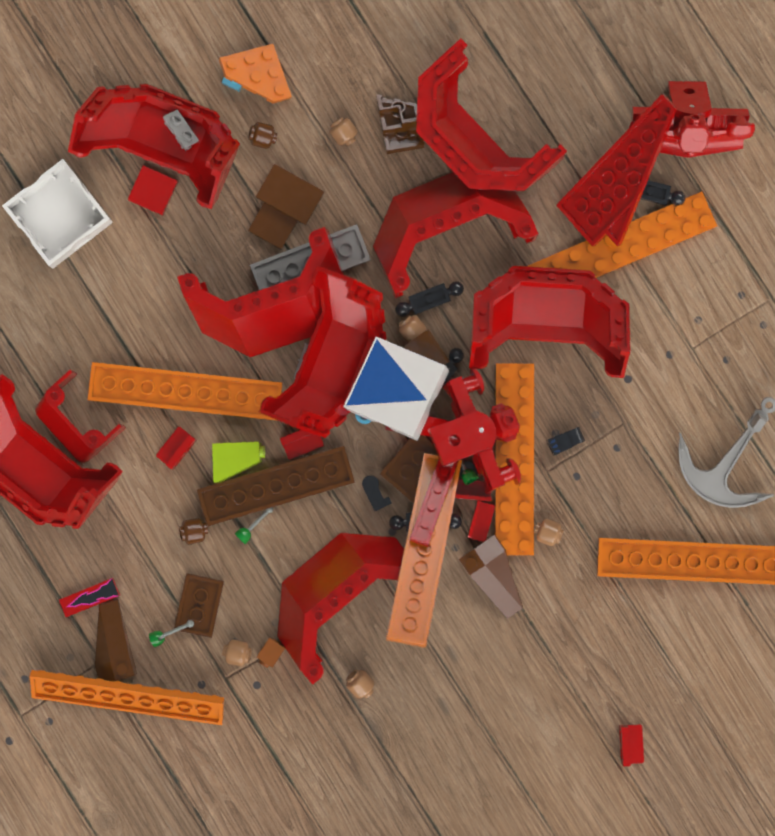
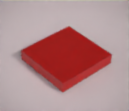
M143 165L127 200L163 216L178 184V180Z

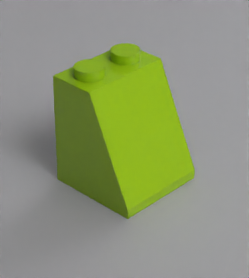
M261 442L213 443V483H221L261 463L262 458L266 456L265 446H262Z

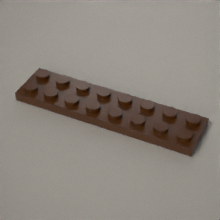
M342 446L197 489V493L208 527L355 483L345 447Z

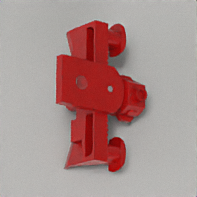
M668 81L669 100L676 106L677 110L659 153L690 158L743 149L744 139L753 136L755 124L749 123L750 115L748 109L712 108L706 82ZM632 107L629 128L649 107Z
M470 368L471 376L463 379L460 376L449 380L442 387L453 400L450 405L456 419L430 428L428 431L442 466L473 455L474 458L472 459L478 474H483L485 494H488L514 480L516 485H519L521 482V473L516 462L511 458H507V466L499 468L493 452L495 440H502L505 443L515 440L520 430V425L513 408L508 405L505 406L500 403L492 406L488 416L476 410L469 393L478 391V394L482 395L485 387L481 374L476 369ZM450 436H456L459 439L457 446H452L449 443Z

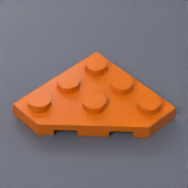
M274 44L219 58L226 79L235 81L246 90L266 98L272 104L291 99L292 96Z

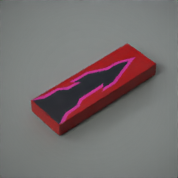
M111 578L59 599L65 617H69L120 596L114 578Z

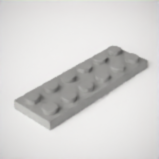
M357 224L330 234L342 271L371 261ZM303 244L251 264L250 267L259 290L300 277L312 253L310 244Z

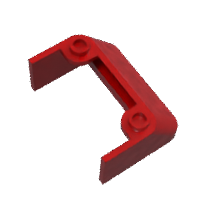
M69 370L46 391L37 404L35 413L78 461L89 462L126 427L118 424L106 436L96 429L89 430L82 435L57 408L65 400V393L62 388L78 375L75 371Z

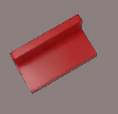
M177 427L158 451L156 457L164 462L168 468L174 470L197 439L183 428Z
M299 430L279 438L289 460L324 446L321 436L304 430Z
M458 479L455 498L492 501L491 492L485 494L483 481H475L465 485L463 480Z
M476 501L467 538L482 542L486 540L495 505Z
M619 725L621 765L626 767L631 766V764L644 763L642 725Z

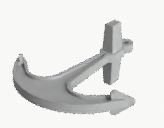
M765 397L762 400V409H755L747 421L748 428L712 469L700 470L694 466L682 434L679 433L678 450L681 471L689 486L700 497L722 507L739 508L757 504L774 496L773 493L756 492L738 494L730 490L727 485L728 475L755 432L761 431L769 420L768 413L775 411L774 398ZM767 402L773 403L771 408L765 407V404Z

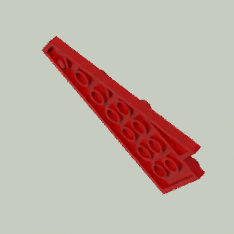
M664 94L658 97L556 204L592 247H595L606 235L616 246H620L624 240L677 110L676 106Z

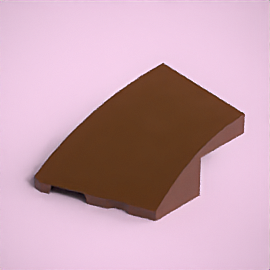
M376 95L386 153L392 154L424 148L423 139L416 133L417 104L403 102L400 99L391 100L383 98L382 95Z

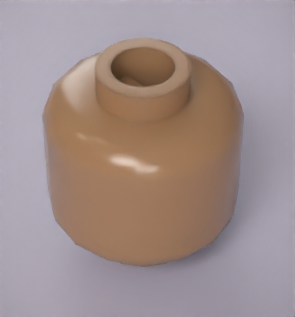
M341 117L330 125V135L339 146L344 144L349 146L356 141L355 136L358 130L349 118L343 119Z
M407 315L398 324L400 326L398 329L399 334L408 343L426 331V325L416 315Z
M544 519L542 523H537L534 533L537 534L538 542L552 547L555 544H559L564 530L561 529L562 525L560 523Z
M232 639L228 645L225 644L222 651V656H225L227 664L239 667L249 663L252 654V648H249L247 642Z
M354 670L346 678V688L356 698H368L374 692V680L366 671Z

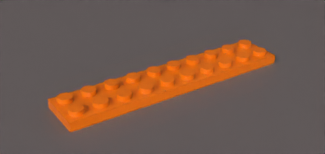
M699 192L686 198L682 205L676 206L671 204L631 221L620 246H616L606 235L595 247H592L586 240L532 263L528 267L590 270L596 275L595 278H598L716 228L717 224L703 192Z
M92 362L88 400L278 421L259 413L261 403L266 397L273 396L277 398L282 393L283 383Z
M496 363L495 405L502 403L513 408L520 425V430L513 441L505 443L502 440H495V459L499 468L507 466V458L513 459L520 469L521 482L519 485H516L514 480L505 483L504 486L495 489V535L505 548L507 555H534V364Z
M426 453L423 456L386 639L426 648L462 464V460H459L429 546L426 547L409 541L439 456Z
M598 538L597 576L775 585V546Z
M31 670L30 673L31 697L35 699L216 725L223 724L224 697L217 695H204L197 692H183L177 689L169 690L160 687L142 686L140 684H127L121 681H106L100 678H85L64 673H51L44 670Z

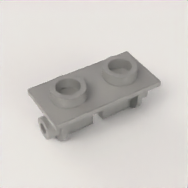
M178 110L163 116L164 124L167 125L172 134H175L181 149L184 148L187 151L192 147L191 145L199 142Z

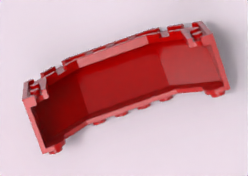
M460 38L418 77L416 133L469 189L525 191L563 160L567 150L561 144L555 149H551L546 144L532 158L509 157L457 102L458 76L468 66V58L463 53L468 45Z
M140 84L138 88L120 85L115 86V89L97 87L75 113L68 152L77 157H85L92 150L122 149L127 153H132L145 160L157 163L162 167H167L180 174L189 176L199 191L196 197L197 203L202 207L212 209L219 198L240 143L237 139L232 138L230 129L225 123H221L219 120L220 116L216 111L148 84ZM175 110L179 111L199 140V142L191 145L192 147L187 151L184 148L181 149L175 134H172L167 125L164 124L163 116Z
M452 172L394 196L373 245L394 298L397 299L404 296L402 291H405L410 285V278L406 267L417 243L481 216L489 214L506 221L514 239L518 237L525 239L526 244L535 241L539 233L530 213L517 193L507 190L469 189Z
M322 227L310 233L309 244L312 253L300 277L229 301H224L210 294L206 282L200 283L198 277L192 273L178 276L177 279L182 294L201 332L248 357H254L311 338L316 328L317 320L322 313L320 289L313 285L311 279L313 272L317 266L343 275L329 230Z
M317 266L311 279L313 285L320 289L322 313L317 320L309 346L303 355V361L296 373L294 383L277 398L273 396L266 397L261 403L259 413L292 427L326 438L330 434L329 430L334 426L339 427L350 413V411L344 408V404L375 338L378 337L386 340L387 337L382 325L385 323L384 309H381L383 293L356 279Z
M512 266L503 276H498L485 289L479 290L474 294L469 368H485L489 363V353L508 339L576 343L587 345L604 360V370L608 376L624 378L631 352L629 303L616 296L615 291L606 283L602 284L590 270Z
M1 374L0 495L37 525L49 523L54 527L68 525L72 526L73 529H79L117 483L123 471L116 464L110 462L106 463L102 469H89L78 466L75 461L68 458L60 449L52 445L45 437L41 436L21 419L12 398L15 392L14 383L11 379Z
M340 533L282 582L277 637L312 685L324 673V668L321 664L323 660L316 653L318 629L375 580L399 579L405 549L395 537Z

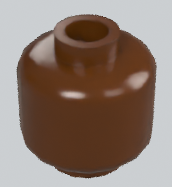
M256 122L255 125L250 127L248 140H251L253 146L269 149L271 144L276 143L277 133H274L275 130L272 125Z
M200 518L184 520L181 526H179L181 541H185L188 545L203 542L205 534H208L207 524L202 523Z

